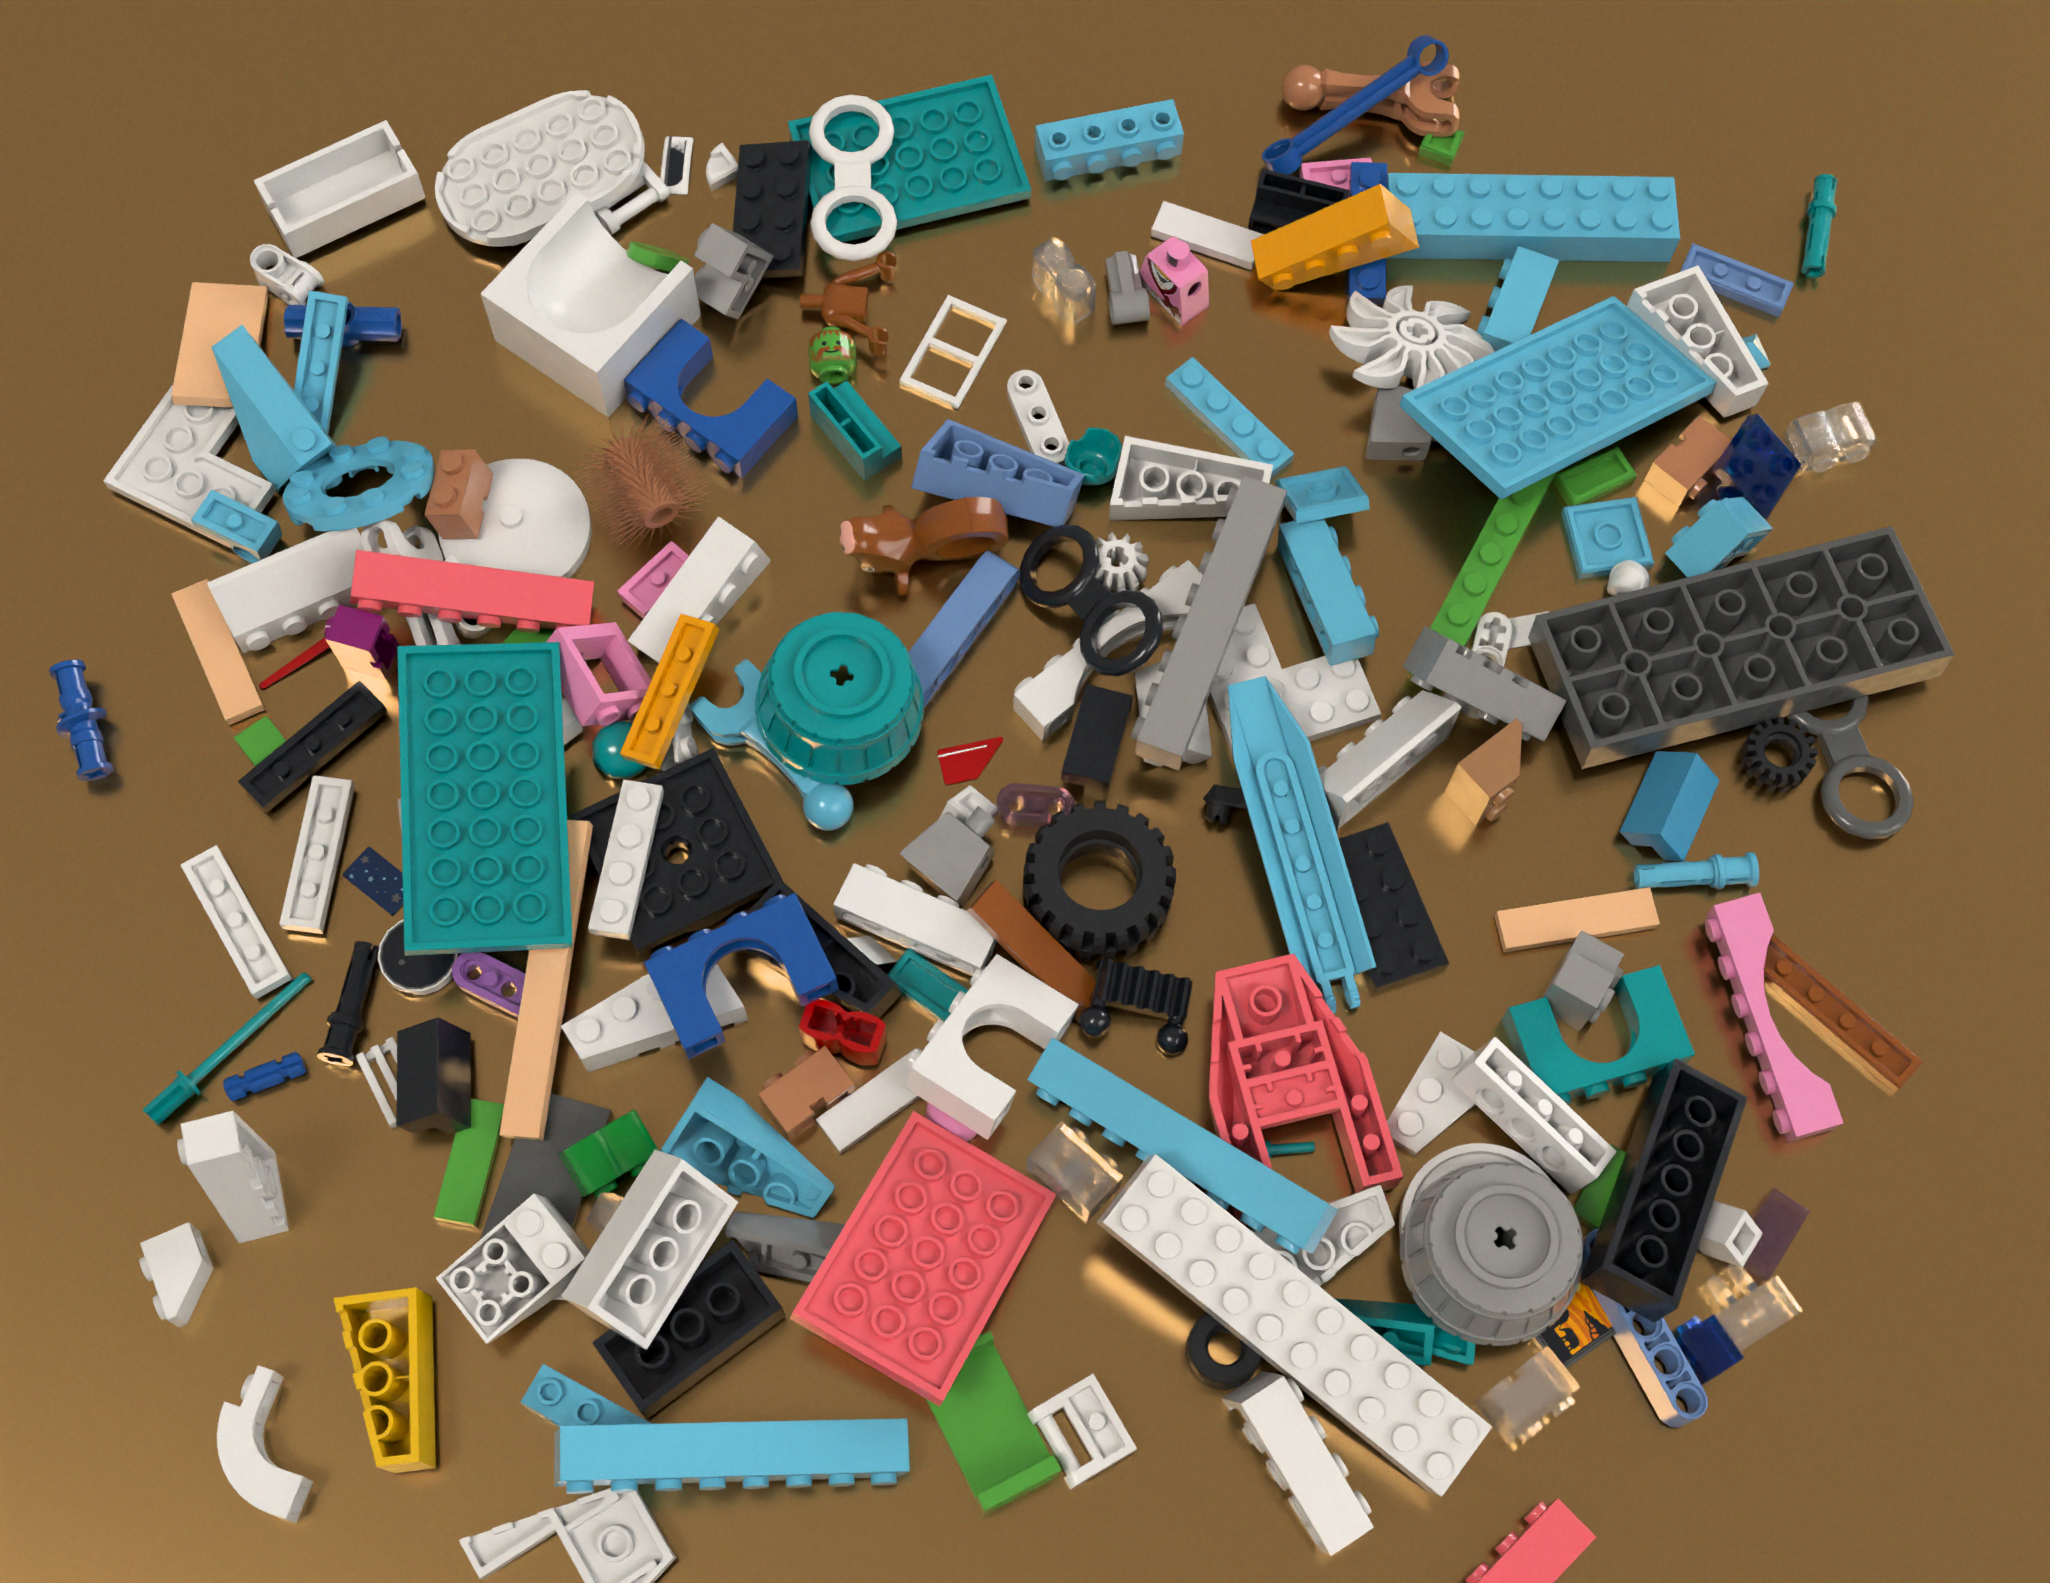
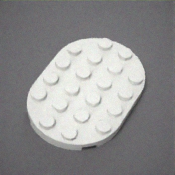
M587 90L568 91L550 96L480 127L457 142L448 152L449 160L442 172H438L436 176L435 196L438 207L448 225L464 239L485 246H516L532 240L576 192L589 199L593 211L619 199L634 182L641 169L645 153L643 134L631 110L612 96L608 95L607 98L594 96Z

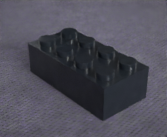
M732 1240L700 1263L647 1350L611 1329L593 1341L592 1344L647 1420L786 1316L783 1307L735 1241Z

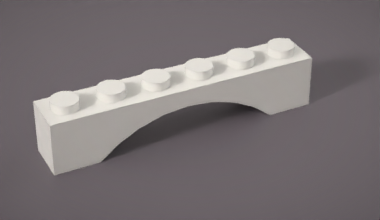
M1189 560L1179 567L1172 566L1167 569L1160 577L1159 583L1151 589L1145 587L1140 590L1154 599L1161 611L1163 631L1174 630L1179 616L1187 617L1190 606L1185 605L1189 590L1193 583L1200 585L1202 580V573H1199L1198 569ZM1126 607L1121 612L1116 610L1106 618L1097 636V649L1103 658L1126 642L1144 635L1146 628L1145 616L1140 609ZM1079 638L1073 644V649L1063 656L1057 654L1051 658L1044 666L1043 672L1035 678L1031 676L1025 678L1014 690L1013 710L1042 742L1072 719L1077 697L1083 683L1093 670L1088 667L1080 652Z

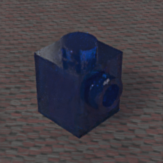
M1714 1314L1703 1322L1696 1315L1676 1328L1681 1335L1676 1338V1341L1701 1385L1744 1358Z

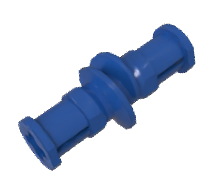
M66 660L54 664L49 669L51 678L56 679L60 694L58 699L61 709L64 711L58 715L56 731L60 737L70 740L71 748L75 751L79 769L76 771L78 780L92 781L101 779L114 771L112 764L107 762L103 748L104 740L96 722L106 717L107 712L104 708L92 707L93 699L90 690L87 689L83 674L86 670L84 661Z

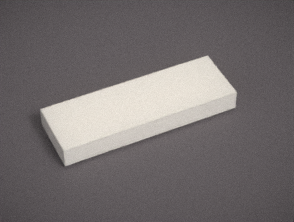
M1163 201L1151 229L1152 237L1164 241L1170 237H1177L1179 240L1186 242L1190 250L1252 270L1255 263L1251 240L1264 235Z
M916 1048L816 1119V1123L840 1155L920 1098L905 1088L909 1074L905 1066Z

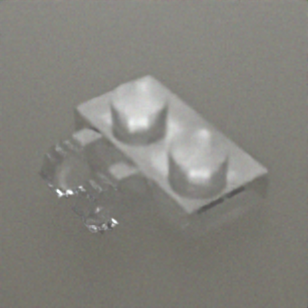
M1730 1264L1727 1266L1730 1278L1737 1288L1746 1295L1739 1301L1736 1300L1719 1276L1713 1275L1707 1279L1708 1289L1718 1304L1724 1307L1725 1310L1706 1322L1731 1358L1803 1311L1778 1275L1758 1287L1746 1272V1269Z

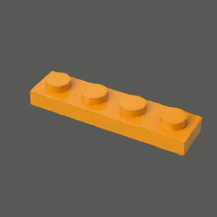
M680 614L620 751V755L624 759L657 770L660 769L720 630L715 623Z

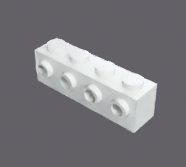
M853 864L833 904L836 918L905 948H910L921 955L970 976H973L976 970L981 971L984 965L987 966L998 942L968 911L959 908V904L946 896L939 895L935 898L925 894L920 886L911 881L902 880L900 883L886 877L887 874L876 866L866 864L865 867H862L858 864Z

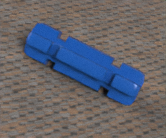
M298 1052L282 1056V1061L277 1062L275 1059L244 1071L243 1076L236 1074L225 1078L223 1081L225 1093L231 1101H236L246 1097L248 1091H252L254 1094L285 1082V1077L290 1076L292 1079L303 1075L306 1072L305 1063Z

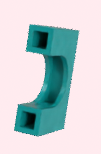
M1660 965L1622 975L1614 987L1630 1033V1044L1624 1057L1613 1062L1597 1063L1583 1059L1575 1054L1566 1045L1561 1036L1547 997L1509 1007L1501 1018L1514 1055L1567 1105L1572 1103L1571 1098L1585 1095L1588 1100L1601 1097L1610 1092L1609 1087L1623 1084L1625 1089L1639 1086L1648 1081L1647 1076L1658 1073L1675 1058L1687 1064L1694 1057L1695 1053Z

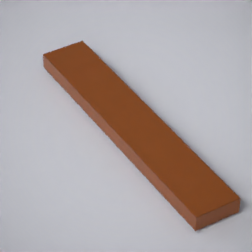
M1772 934L1766 952L1764 982L1894 1093L1897 1092L1924 1061Z

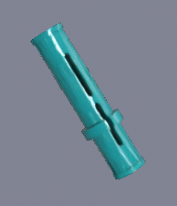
M1821 174L1815 177L1812 202L1807 207L1809 227L1801 271L1802 274H1806L1810 278L1822 277L1826 272L1831 222L1837 212L1834 200L1838 179L1834 178L1831 174Z

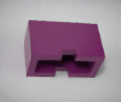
M339 604L335 616L329 617L324 630L325 640L338 661L345 669L387 680L398 653L397 646L400 645L395 636L389 633L390 627L385 618Z

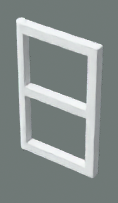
M948 295L901 376L900 384L958 409L1007 320ZM951 307L995 326L978 357L934 338ZM928 347L973 365L956 397L911 378Z

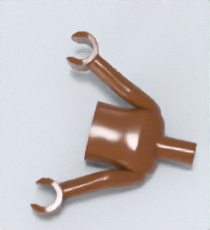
M889 251L881 252L877 256L876 262L846 272L832 280L825 287L823 295L800 294V308L821 309L822 317L827 325L844 327L868 338L869 350L872 354L876 356L885 355L887 352V344L885 342L888 341L887 330L881 326L870 328L864 325L866 324L868 311V287L848 285L874 274H878L882 280H892L895 277V255Z

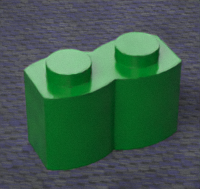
M633 1109L561 1151L558 1155L582 1197L593 1192L598 1199L618 1187L619 1185L615 1179L625 1172L629 1171L632 1177L638 1175L654 1150H658L638 1113Z

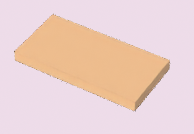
M192 282L171 394L173 404L233 407L212 346L241 325L246 328L257 344L261 345L269 296L267 286Z

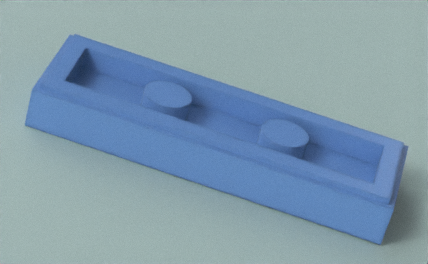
M1692 243L1681 268V271L1699 265L1715 293L1778 318L1784 309L1794 284L1791 281Z

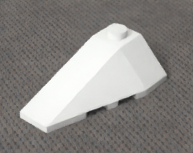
M1381 1185L1328 1202L1337 1208L1338 1211L1313 1254L1300 1248L1297 1255L1276 1243L1275 1239L1278 1234L1266 1226L1262 1232L1255 1229L1250 1231L1320 1286L1330 1280L1339 1269L1355 1256L1360 1255L1395 1225Z

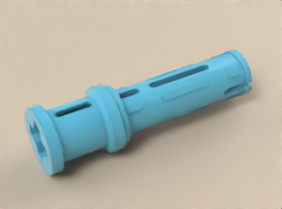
M1746 852L1745 856L1724 858L1720 854H1713L1708 860L1693 862L1635 864L1633 871L1634 884L1636 889L1710 885V887L1718 890L1723 889L1725 885L1747 884L1748 887H1756L1759 882V865L1754 852Z

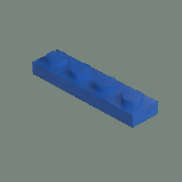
M1351 162L1349 197L1378 184L1387 189V163ZM1386 258L1348 269V303L1351 295L1357 291L1374 304H1384L1386 298Z

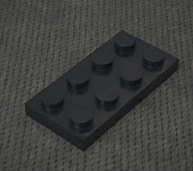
M809 140L740 145L733 232L773 255L762 278L803 276L812 146Z
M1389 822L1339 838L1376 963V968L1365 971L1373 993L1447 968L1449 961Z

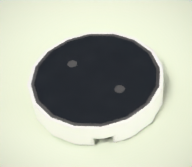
M403 919L387 930L380 942L378 962L383 976L394 989L412 993L413 995L424 996L439 991L452 980V966L461 953L405 956Z

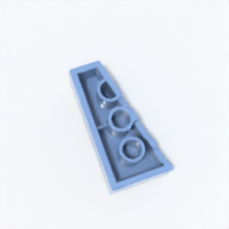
M947 419L922 448L911 488L953 500L965 497L993 498L1002 504L1005 514L1057 527L1065 524L1073 513L1085 475Z

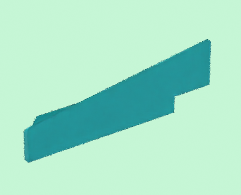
M1334 1298L1415 1364L1431 1366L1432 1355H1436L1467 1365H1474L1476 1344L1462 1340L1460 1336L1457 1335L1455 1337L1441 1329L1433 1322L1431 1317H1427L1417 1304Z

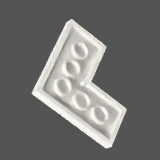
M172 385L103 481L107 488L231 548L229 543L194 527L191 521L211 489L260 513L268 504L276 489L272 483L216 456L239 424L234 408L173 404L171 397Z
M1255 603L1243 607L1209 693V699L1231 754L1232 740L1228 685L1263 676L1267 677L1309 741L1380 719V709L1358 659L1330 666L1326 656L1282 669Z

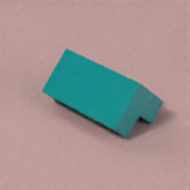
M826 381L808 393L810 416L864 482L902 458V446L848 381L834 389Z

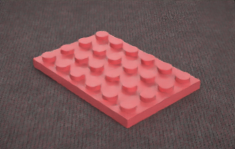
M913 1111L794 1309L790 1319L940 1407L1057 1194Z

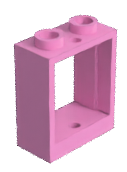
M617 623L556 628L547 642H559L561 691L581 725L600 724L601 726H607L617 721L629 720L633 722L651 679ZM600 658L620 692L604 694L584 660Z

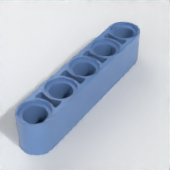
M989 550L979 558L908 652L920 680L924 707L1019 580L1021 570Z
M1599 1228L1592 1230L1582 1238V1272H1584L1591 1252L1590 1244H1594ZM1593 1290L1616 1332L1613 1335L1662 1422L1670 1427L1678 1428L1700 1418L1708 1407V1398L1664 1318L1654 1323ZM1633 1319L1642 1324L1644 1335L1639 1334L1634 1329ZM1654 1357L1664 1363L1666 1374L1661 1373L1656 1368ZM1676 1396L1681 1397L1686 1402L1687 1413L1681 1411L1677 1406Z

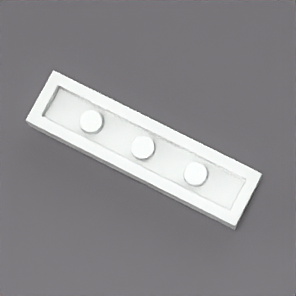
M321 776L312 777L279 923L283 929L323 934L355 789L352 780Z
M623 779L588 926L590 934L630 940L664 794L663 786Z
M215 845L181 864L184 873L255 999L292 980L290 973L218 846Z

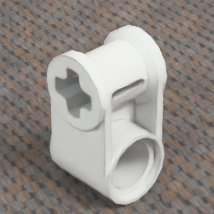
M260 245L250 255V263L259 285L267 286L269 292L281 298L288 305H306L305 300L308 297L309 290L313 291L316 287L320 288L325 283L322 275L314 267L294 258L275 245ZM275 266L272 269L265 270L267 267Z

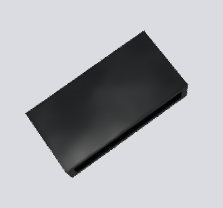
M1262 169L1249 218L1248 229L1265 235L1347 199L1350 190Z
M1089 684L1085 686L1061 772L1062 781L1084 786L1085 796L1105 801L1108 799L1131 715L1133 695Z
M439 1017L397 1031L396 1127L413 1134L433 1127L449 1134L471 1128L470 1032Z

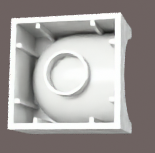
M576 192L481 292V297L495 341L609 418L628 396L624 379L681 319L692 326L701 316L692 267L680 261L669 274H665L630 259L626 254L627 251L615 241L600 223L592 210L589 199Z

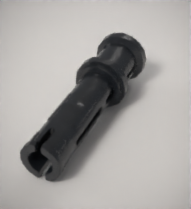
M364 941L354 942L351 960L336 1011L327 1017L326 1024L329 1026L324 1046L319 1048L317 1052V1057L325 1062L341 1066L353 1065L355 1058L352 1055L355 1040L357 1034L361 1033L364 1027L360 1016L379 952V947L376 945L371 949L372 943Z

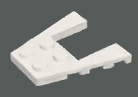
M611 1488L459 1540L479 1579L487 1578L556 1532L584 1583H654L676 1559L675 1554L639 1491L613 1493Z

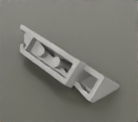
M735 1211L725 1228V1235L728 1238L734 1237L748 1252L747 1259L756 1271L811 1282L845 1224Z

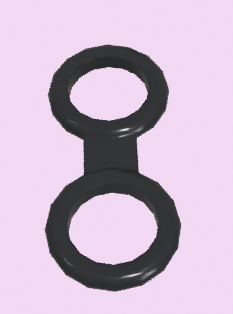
M1065 524L1048 529L1033 540L1024 553L1019 568L1021 570L1020 586L1027 599L1044 608L1056 609L1069 605L1084 621L1079 635L1080 652L1088 667L1100 675L1114 677L1134 672L1148 662L1154 654L1163 633L1162 613L1154 599L1141 591L1122 590L1112 594L1096 578L1100 565L1099 546L1090 532L1077 525ZM1065 541L1078 543L1082 549L1083 562L1080 572L1075 579L1063 589L1053 592L1041 590L1037 584L1036 571L1039 561L1044 554L1056 544ZM1126 607L1140 609L1145 616L1146 628L1138 646L1124 657L1117 659L1103 658L1097 649V636L1106 618L1116 610Z

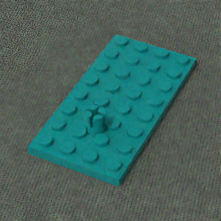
M559 642L397 646L405 956L572 948Z

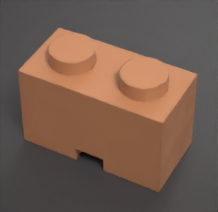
M1700 415L1681 433L1679 438L1682 440L1676 446L1671 443L1652 463L1644 479L1678 507L1688 497L1695 500L1708 485L1706 479L1712 473L1717 477L1731 461V458L1727 455L1734 442Z
M476 449L440 451L424 515L442 539H478L484 516L481 508L483 500L488 499L494 474Z
M826 1046L817 1052L815 1049H811L804 1053L795 1062V1068L784 1076L782 1073H778L769 1078L762 1085L763 1091L758 1094L761 1105L789 1142L816 1124L812 1116L824 1107L828 1111L855 1091L854 1083Z

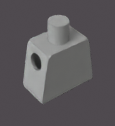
M1400 385L1396 388L1377 389L1365 459L1422 461L1426 459L1431 441L1438 442L1399 407L1402 395L1412 391V389Z
M979 806L964 823L947 812L905 847L900 855L963 907L994 856L995 851L982 838L996 820Z

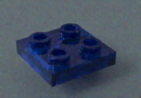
M1753 414L1746 417L1712 470L1721 479L1716 489L1721 499L1726 497L1728 499L1744 497L1764 519H1767L1802 464L1759 414Z

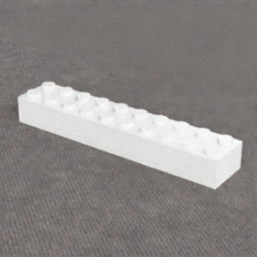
M1157 1154L1146 1157L1096 1222L1287 1378H1292L1299 1388L1429 1493L1440 1497L1444 1495L1491 1430L1492 1426Z

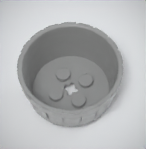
M1489 1162L1468 1165L1450 1171L1435 1180L1434 1183H1431L1421 1192L1414 1201L1415 1205L1411 1206L1402 1228L1404 1232L1401 1234L1399 1249L1400 1261L1403 1263L1401 1268L1404 1280L1409 1291H1412V1297L1428 1318L1431 1317L1436 1325L1455 1337L1458 1335L1462 1340L1486 1346L1487 1344H1491V1346H1507L1517 1344L1521 1340L1522 1342L1543 1333L1548 1326L1550 1328L1560 1319L1578 1288L1582 1273L1583 1240L1579 1220L1573 1206L1565 1194L1553 1182L1533 1169L1519 1164ZM1501 1227L1504 1231L1510 1229L1515 1231L1516 1236L1512 1240L1515 1245L1513 1249L1509 1250L1505 1245L1498 1248L1494 1244L1498 1237L1495 1232L1496 1228Z

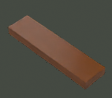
M997 880L992 881L969 906L967 911L1030 975L1079 1004L1074 1015V1019L1079 1023L1081 1012L1090 1006V995L1094 992L1096 980Z

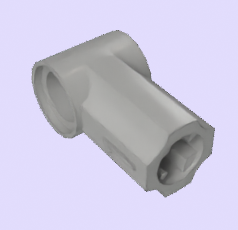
M1128 251L1115 252L1105 260L1110 290L1109 311L1112 325L1149 321V298L1146 288H1142L1136 255H1132Z

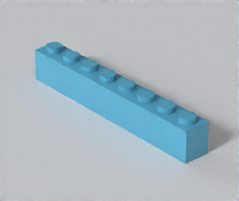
M1053 1037L1027 1079L1039 1087L1035 1094L1054 1106H1057L1060 1100L1071 1106L1072 1108L1068 1115L1088 1127L1092 1121L1097 1122L1105 1127L1101 1135L1122 1148L1126 1141L1139 1148L1135 1156L1143 1161L1148 1155L1157 1154L1192 1184L1196 1183L1208 1191L1206 1195L1224 1210H1227L1228 1206L1232 1205L1243 1213L1239 1220L1259 1232H1262L1266 1226L1276 1232L1278 1236L1275 1242L1296 1255L1300 1248L1313 1254L1338 1211L1334 1206Z
M907 1418L560 1426L554 1432V1487L566 1486L567 1494L592 1493L593 1486L611 1485V1492L613 1493L638 1491V1484H655V1491L662 1492L682 1490V1483H699V1490H720L726 1488V1482L743 1481L744 1489L769 1487V1481L786 1480V1487L788 1488L812 1486L813 1479H828L829 1486L833 1487L854 1485V1478H871V1485H891L897 1483V1477L910 1471Z

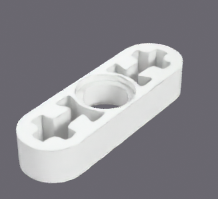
M1490 612L1483 615L1476 627L1471 650L1492 659L1495 663L1504 667L1512 634L1510 620L1498 612ZM1491 625L1498 627V635L1493 647L1486 646L1490 635L1488 629ZM1466 703L1464 708H1461L1462 712L1468 717L1481 718L1476 715L1478 708Z

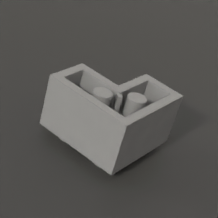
M712 223L700 235L697 242L698 249L694 254L695 257L706 263L694 276L698 299L722 314L739 319L771 262L773 255L741 235Z
M1581 930L1542 997H1547L1554 1017L1578 1031L1582 1029L1587 1021L1594 1024L1601 1012H1604L1615 993L1613 989L1624 971L1618 967L1624 954Z

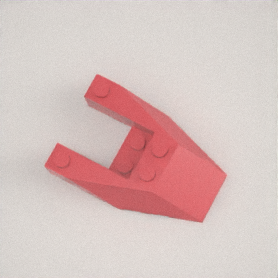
M1295 954L1217 971L1214 984L1208 1098L1216 1136L1272 1169L1261 1130L1332 1113L1355 1193L1377 1185H1381L1383 1191L1396 1188L1404 1176L1368 1058L1363 1052L1359 1051L1347 1034L1346 1027L1339 1017H1335L1323 1000V994ZM1233 1207L1235 1218L1243 1225H1247L1239 1220L1243 1212Z

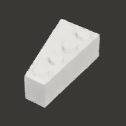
M234 1111L182 1123L183 1138L177 1140L180 1160L183 1165L187 1164L237 1241L243 1243L289 1231L275 1151Z

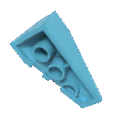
M243 325L212 346L251 458L266 479L274 485L277 492L289 484V478L292 474L324 458L329 454L330 450L337 447L336 443Z
M709 1077L705 1079L660 1150L683 1159L713 1183L728 1187L727 1192L740 1196L743 1191L764 1198L768 1205L811 1218L817 1215L835 1188V1185L750 1105Z

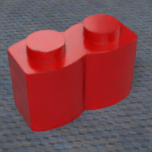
M822 999L815 1000L806 1005L799 1024L801 1041L809 1048L818 1051L826 1046L831 1054L840 1052L849 1061L860 1065H878L887 1040L886 1024L878 1017L861 1011L846 1012L839 1005Z

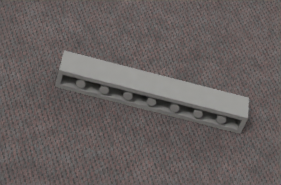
M1243 475L1239 488L1231 487L1224 508L1229 509L1226 520L1218 519L1211 540L1216 541L1213 552L1205 551L1198 570L1199 573L1204 574L1200 585L1193 583L1185 602V605L1190 606L1187 617L1179 616L1172 638L1177 639L1173 651L1166 649L1158 671L1164 674L1160 684L1152 683L1145 701V705L1150 706L1146 718L1139 716L1134 726L1131 739L1137 740L1135 755L1179 771L1283 509L1287 490Z

